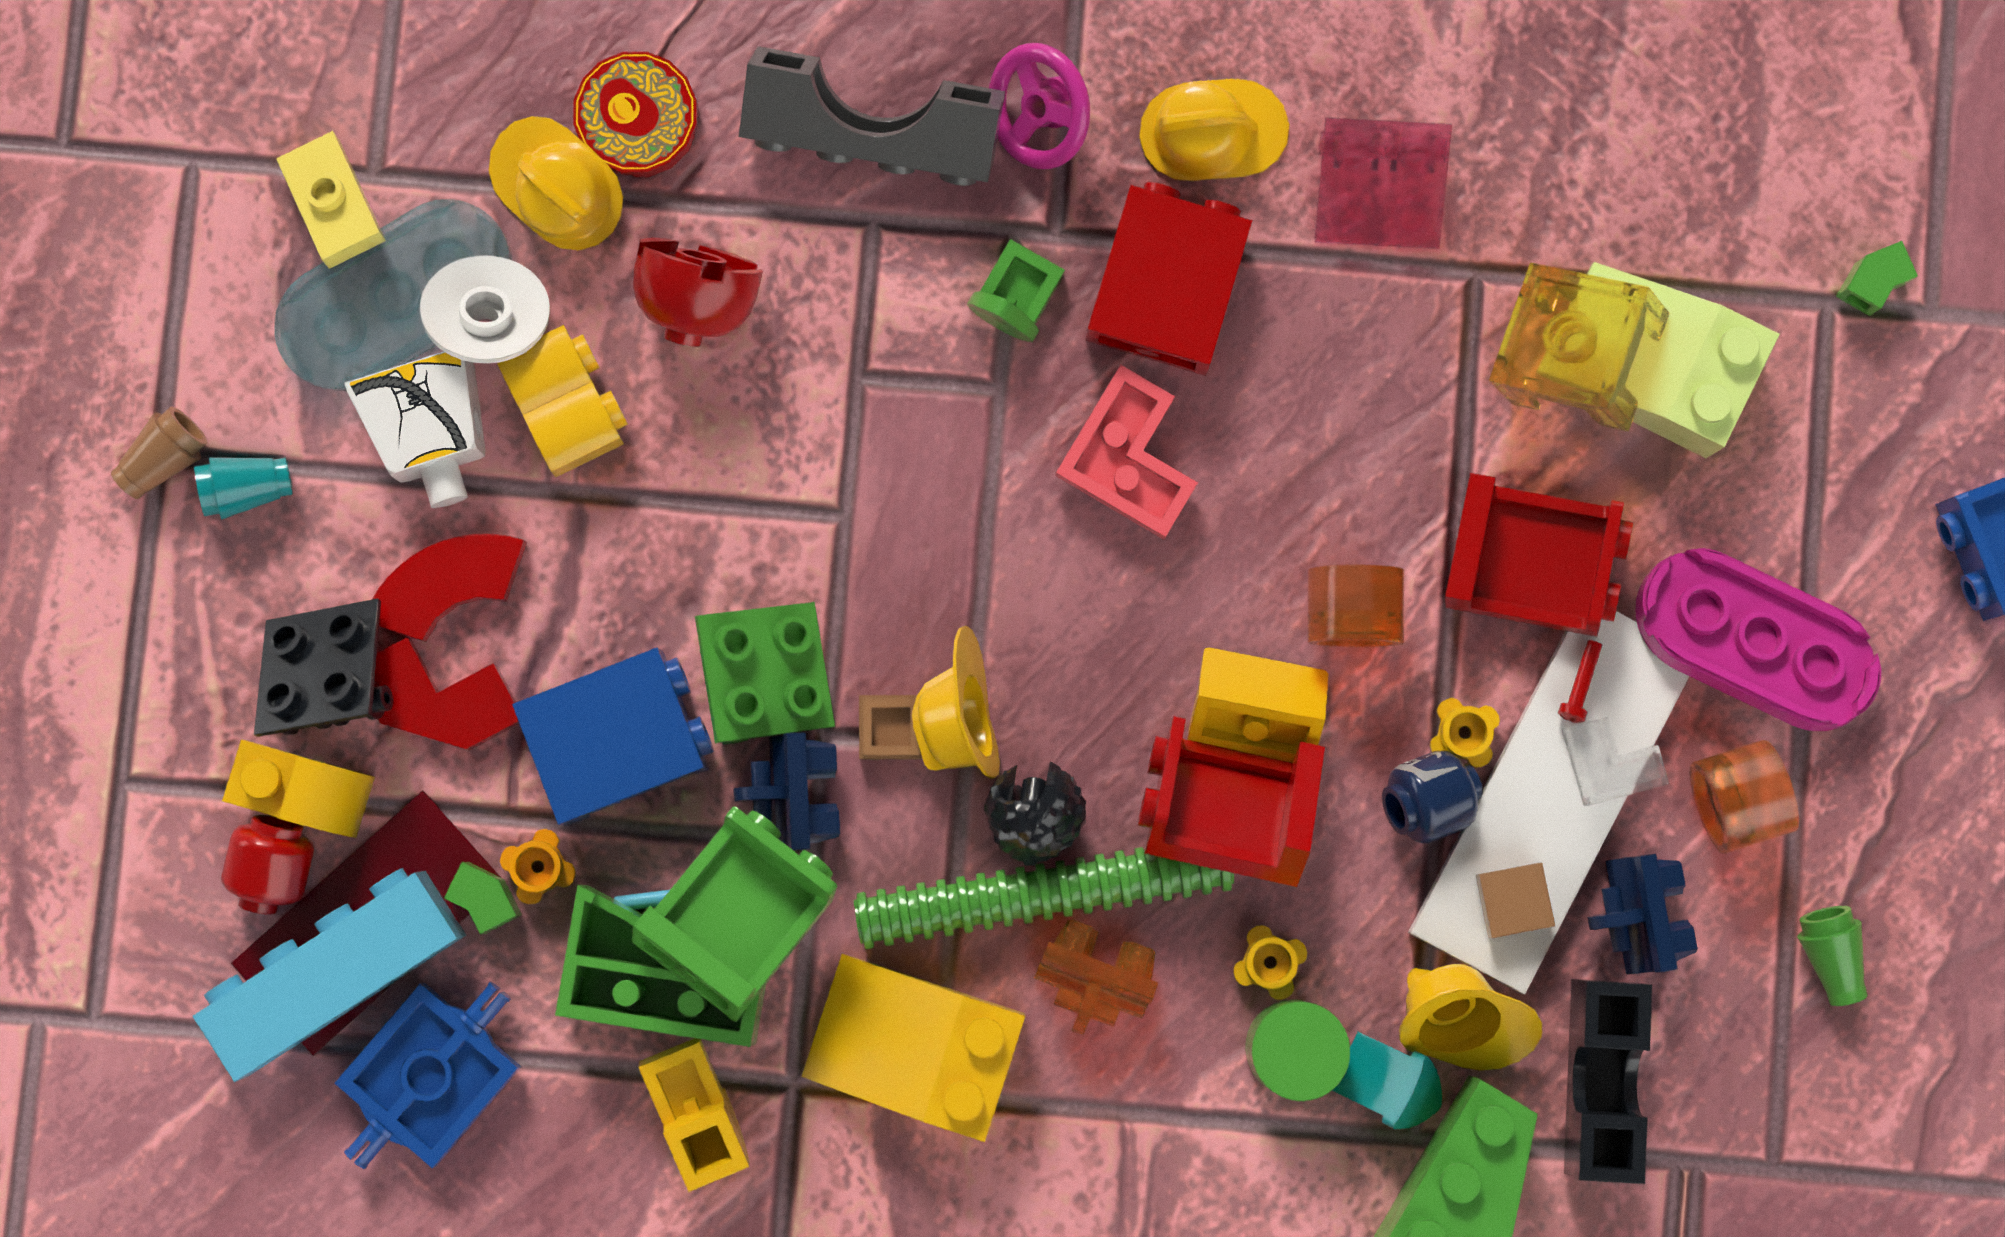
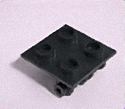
M377 598L266 620L254 735L256 737L277 733L293 735L299 729L315 726L318 729L330 728L332 724L343 726L348 724L350 720L365 717L370 720L382 718L385 711L392 709L393 695L387 685L380 686L374 681L381 600Z

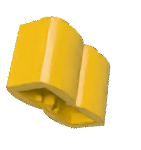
M562 325L543 334L541 339L522 355L497 363L544 460L555 477L624 444L617 430L628 425L611 390L599 395L589 373L600 367L583 334L571 339L567 329Z

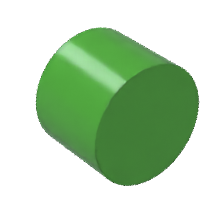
M1297 999L1282 1000L1271 1004L1256 1016L1247 1033L1245 1051L1252 1073L1261 1084L1283 1098L1294 1101H1309L1320 1098L1332 1091L1340 1083L1347 1071L1350 1061V1044L1347 1033L1334 1014L1317 1004Z

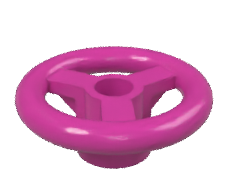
M1026 43L1010 50L997 64L989 84L990 89L1005 91L998 140L1004 149L1023 165L1035 169L1057 168L1071 160L1078 153L1087 136L1090 123V101L1085 82L1073 62L1065 54L1052 46L1042 43ZM1036 62L1047 65L1059 76L1046 78L1038 69ZM1017 70L1024 95L1021 99L1022 113L1012 126L1007 112L1006 96L1010 79ZM1064 126L1069 128L1064 140L1053 149L1042 151L1027 145L1036 129L1043 127L1060 128Z

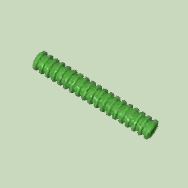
M1139 847L1134 849V855L1125 856L1124 851L1120 850L1114 852V858L1105 859L1104 854L1101 853L1095 854V861L1085 862L1084 857H1076L1075 864L1065 866L1064 860L1055 861L1054 868L1045 869L1044 863H1039L1035 865V871L1026 872L1025 867L1020 866L1015 868L1016 874L1006 875L1005 870L1002 869L996 870V877L986 878L985 873H977L976 880L967 882L965 876L956 877V883L946 885L945 879H939L936 881V887L926 888L925 882L916 884V890L907 891L906 886L902 885L897 886V893L887 894L885 888L878 889L876 891L877 896L867 897L866 892H858L856 894L857 899L854 900V908L860 943L864 944L865 949L874 948V942L884 940L885 946H891L894 944V938L904 937L905 943L914 941V935L924 934L925 940L933 939V932L944 931V935L947 937L953 936V929L963 927L965 933L973 932V926L983 924L985 930L993 929V922L1003 921L1004 926L1009 927L1013 926V919L1023 918L1024 923L1027 924L1032 923L1033 916L1043 915L1045 921L1052 920L1053 913L1063 912L1064 917L1073 916V910L1082 908L1084 914H1089L1093 912V906L1102 905L1103 910L1108 911L1113 909L1112 903L1122 902L1123 907L1127 908L1132 907V900L1142 899L1143 904H1151L1152 897L1161 896L1163 901L1172 900L1173 893L1181 892L1183 898L1192 897V890L1201 889L1203 895L1211 894L1212 887L1220 886L1223 892L1231 891L1232 884H1234V873L1145 854L1144 848Z

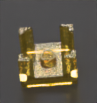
M1530 262L1488 381L1512 405L1539 410L1541 403L1538 399L1585 409L1598 424L1629 432L1638 401L1625 387L1644 330L1653 340L1659 341L1670 313L1650 287Z

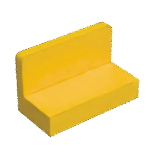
M1205 648L1187 740L1293 763L1300 741L1315 745L1319 744L1326 718L1329 674L1322 669L1215 648Z

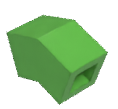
M1903 241L1870 253L1857 261L1836 297L1868 316L1880 310L1892 290L1904 286L1918 277Z
M470 862L461 863L444 899L467 909L480 934H487L522 916L505 879Z

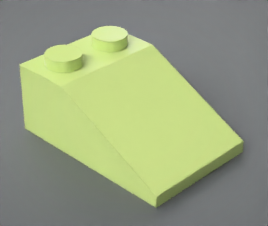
M1593 262L1537 374L1704 458H1708L1725 447L1780 334L1723 305Z

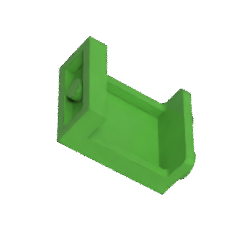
M733 806L726 814L721 829L655 909L649 906L633 925L632 942L736 1022L832 903L837 884L830 879L833 873L821 859L806 850H802L800 854H797L780 841L781 833L770 820L756 811H750L746 815L740 809Z

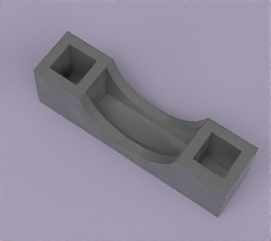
M758 46L747 64L738 137L755 140L756 146L769 151L783 152L796 147L816 151V155L819 158L829 162L847 163L856 158L878 162L880 169L895 174H911L916 169L938 173L943 181L955 185L968 186L975 184L977 181L988 183L995 158L1005 91L943 80L931 99L917 110L898 117H874L851 108L837 96L825 77L820 57Z

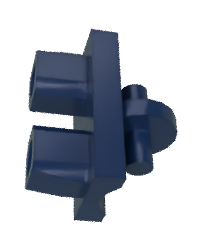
M785 733L783 736L769 737L770 761L751 762L752 787L734 788V802H752L753 811L760 813L771 822L773 821V824L781 833L779 840L793 851L808 850L812 843L839 837L840 820L837 804L808 803V780L832 779L836 776V745L806 740V733Z
M1656 853L1605 861L1610 887L1601 889L1605 913L1587 917L1589 929H1609L1612 951H1622L1626 975L1646 972L1660 973L1678 969L1676 961L1692 955L1698 950L1694 927L1689 923L1688 919L1669 922L1664 897L1683 894L1686 886L1682 863L1678 860L1657 859Z

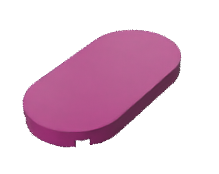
M1698 548L1671 555L1659 562L1646 575L1639 587L1635 605L1637 625L1645 643L1661 661L1677 671L1792 726L1809 731H1829L1840 728L1866 711L1878 693L1881 683V664L1878 653L1876 655L1873 654L1872 647L1867 641L1871 637L1861 623L1843 610L1724 553L1712 549Z

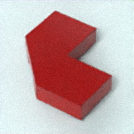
M406 637L377 653L374 681L380 686L387 685L393 695V707L391 710L385 711L382 718L377 719L380 724L466 750H472L519 724L512 705L516 703V700L497 664L492 663L455 684L438 691L412 639Z

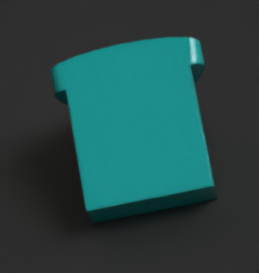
M1357 1031L1350 1047V1061L1347 1071L1340 1083L1332 1090L1333 1092L1383 1115L1382 1123L1393 1129H1407L1417 1126L1440 1110L1442 1105L1440 1077L1428 1056L1414 1051L1409 1056Z

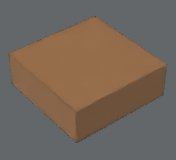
M859 695L860 760H923L912 720V711L917 695Z
M1542 862L1475 875L1488 938H1497L1555 926Z

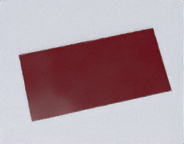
M422 790L231 964L246 981L264 970L259 961L261 957L290 939H293L298 947L302 946L320 934L314 925L317 921L347 903L353 912L375 899L369 888L401 868L404 869L408 877L415 872L426 871L443 899L462 862H470L499 877L501 876ZM444 899L459 924L470 915L467 909ZM391 985L301 1043L314 1056Z

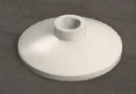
M473 256L446 265L429 280L422 293L420 313L425 332L438 348L460 360L486 364L507 361L531 349L541 339L547 328L550 305L548 294L542 282L523 265L502 257ZM482 319L492 320L491 322H479Z

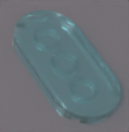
M440 199L429 201L413 208L380 228L386 240L385 242L330 269L323 262L304 273L288 287L276 310L274 336L282 359L296 375L306 382L323 389L347 391L345 382L406 364L432 349L436 345L425 332L420 313L422 293L429 280L446 265L467 257L496 256L512 260L508 240L494 219L479 207L461 200Z

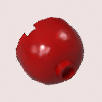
M663 238L640 239L633 281L637 305L649 320L666 328L664 333L666 340L680 345L700 347L703 337L724 336L738 329L751 314L758 296L763 269H757L758 264L738 255L699 245L698 250L678 249V240Z

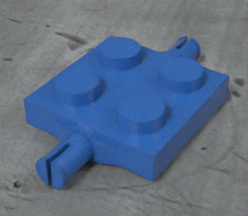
M489 982L483 992L465 1010L450 1005L426 983H420L334 1084L359 1104L366 1120L369 1122L368 1126L349 1148H346L344 1151L350 1160L354 1159L370 1142L369 1146L355 1160L354 1163L357 1166L366 1169L372 1159L390 1140L391 1142L408 1147L431 1168L436 1167L522 1067L495 1044L489 1030L486 1029V1026L504 1005L511 1000L505 992H500L485 1009L486 1005L501 989L493 982Z

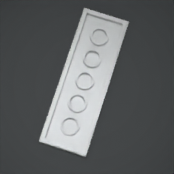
M1616 611L1614 622L1601 620L1597 637L1565 631L1483 788L1482 797L1478 800V811L1475 821L1459 833L1408 931V934L1520 994L1525 995L1689 678L1688 675L1665 664L1649 649L1641 636L1636 621ZM1587 640H1594L1603 646L1583 705V709L1587 710L1588 714L1585 722L1572 723L1571 721H1566L1557 713L1561 703H1568ZM1542 862L1555 926L1497 938H1488L1475 875Z

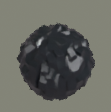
M1053 762L1049 763L1046 781L1037 777H1028L1023 780L1022 787L1015 785L1017 765L1011 767L1008 771L1004 770L1003 774L999 775L990 788L991 790L984 804V812L988 817L989 828L994 835V842L998 844L999 849L1004 853L1009 854L1011 858L1017 859V861L1023 862L1025 866H1034L1038 862L1058 857L1062 850L1072 846L1074 839L1079 836L1081 829L1086 823V800L1082 796L1081 788L1077 786L1073 776L1061 770Z

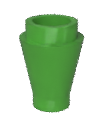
M1832 906L1803 915L1799 919L1802 931L1797 935V938L1826 991L1829 1004L1832 1006H1845L1866 999L1868 993L1864 980L1862 922L1854 919L1851 907Z

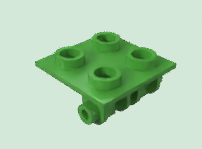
M815 602L695 616L715 743L723 742V745L745 742L751 738L835 727Z

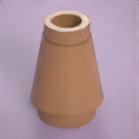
M169 407L163 414L154 413L119 461V465L111 471V476L125 493L135 499H139L146 492L151 491L200 460L201 454L199 451L207 444V439L201 429L186 414L175 407Z

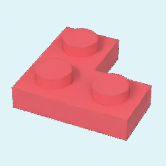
M1120 364L1055 476L1165 540L1198 482L1144 451L1173 403L1175 396Z

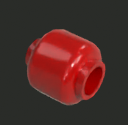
M254 815L251 823L240 825L234 829L230 837L221 882L230 893L239 897L238 906L240 908L257 914L272 915L277 913L278 906L293 904L302 899L314 855V845L308 837L302 834V825L281 820L271 815Z

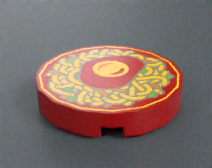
M647 51L621 52L601 60L582 78L573 100V125L579 139L602 158L615 174L651 177L671 169L689 152L698 127V102L687 77L670 60Z

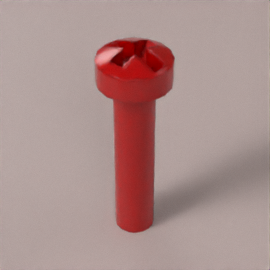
M1587 640L1568 703L1560 704L1557 714L1566 721L1583 723L1586 720L1588 711L1583 709V705L1603 646L1597 641Z

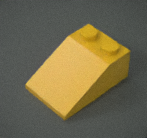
M842 953L801 1077L921 1122L985 1142L1025 1020V1013Z

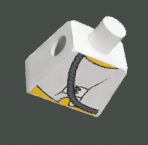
M441 352L345 382L347 393L390 476L400 483L422 477L431 508L449 506L468 497L459 465L481 459L485 456L476 372L473 362L460 360L445 352Z

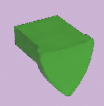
M1010 239L980 292L972 294L967 302V306L981 319L1002 332L1023 341L1033 342L1039 332L1036 323L1064 277L1065 270Z

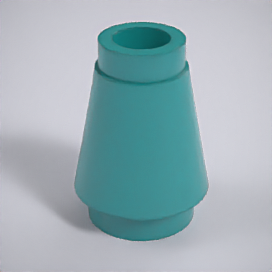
M209 457L210 464L194 467L196 485L204 517L219 514L221 520L281 499L283 496L293 495L286 457L274 460L273 458Z

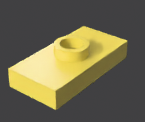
M333 131L276 158L318 253L329 269L386 241L343 146Z

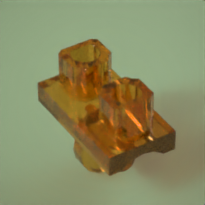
M1069 919L1055 942H1048L1034 979L1059 988L1053 1005L1076 1013L1071 1032L1083 1036L1090 1019L1114 1027L1119 1011L1142 1019L1149 1003L1151 1004L1158 986V982L1151 980L1156 952L1140 944L1123 941L1114 966L1091 958L1099 932L1092 926Z

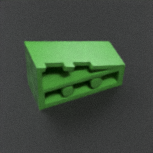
M577 885L555 1016L746 1047L756 1044L766 985L736 1022L632 942L633 925L643 915L642 913L589 885Z
M1468 1075L1374 1237H1512L1538 1114L1483 1080Z

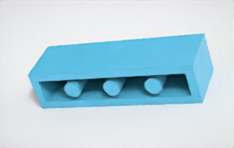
M403 868L391 873L369 888L375 899L354 912L348 903L337 908L314 924L320 933L300 947L297 946L293 939L288 940L259 959L264 970L244 983L238 974L234 975L204 994L209 1005L193 1015V1018L234 1082L252 1075L467 936L426 871L415 872L409 877Z

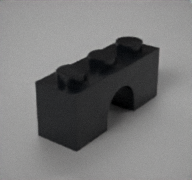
M1571 979L1564 1174L1577 1180L1645 1184L1648 1117L1642 1116L1639 1109L1637 1076L1642 1052L1650 1051L1651 984Z

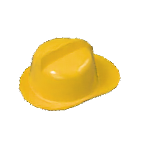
M1242 79L1194 81L1166 88L1150 101L1141 118L1139 138L1144 155L1158 172L1174 180L1200 181L1238 178L1261 173L1280 158L1288 143L1289 121L1284 105L1270 89L1255 81Z
M530 116L514 121L499 134L491 149L489 174L493 189L505 206L537 235L558 248L579 251L599 245L614 232L622 216L623 193L618 177L608 164L573 132L551 118Z
M966 625L958 629L954 640L953 667L926 682L916 696L912 711L913 729L924 765L929 770L939 771L948 768L978 766L986 777L994 779L999 775L1000 760L989 714L984 662L978 640L973 630Z
M1450 964L1432 971L1414 968L1408 973L1407 1015L1399 1027V1040L1408 1051H1417L1462 1068L1481 1071L1500 1069L1519 1062L1534 1051L1542 1038V1021L1535 1009L1520 1000L1495 992L1481 973L1470 966Z

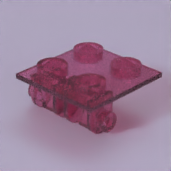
M1325 117L1324 131L1320 132L1319 156H1322L1314 242L1440 249L1452 124Z

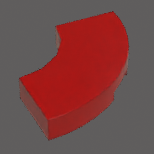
M469 534L442 540L422 549L400 564L385 579L372 599L378 598L381 600L379 627L427 642L438 621L457 606L481 599L507 602L527 542L523 539L507 535Z

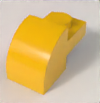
M241 739L222 802L275 816L278 819L310 828L357 838L375 777Z
M691 1039L639 1061L638 1068L664 1126L663 1135L688 1192L749 1167L748 1152L738 1120L725 1088L722 1089L701 1039Z

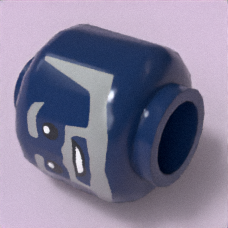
M1434 751L1399 764L1391 771L1387 787L1382 792V804L1389 823L1397 833L1407 835L1419 843H1431L1462 831L1475 821L1478 811V800L1482 797L1483 789L1480 778L1471 765L1463 764L1459 758L1448 751Z

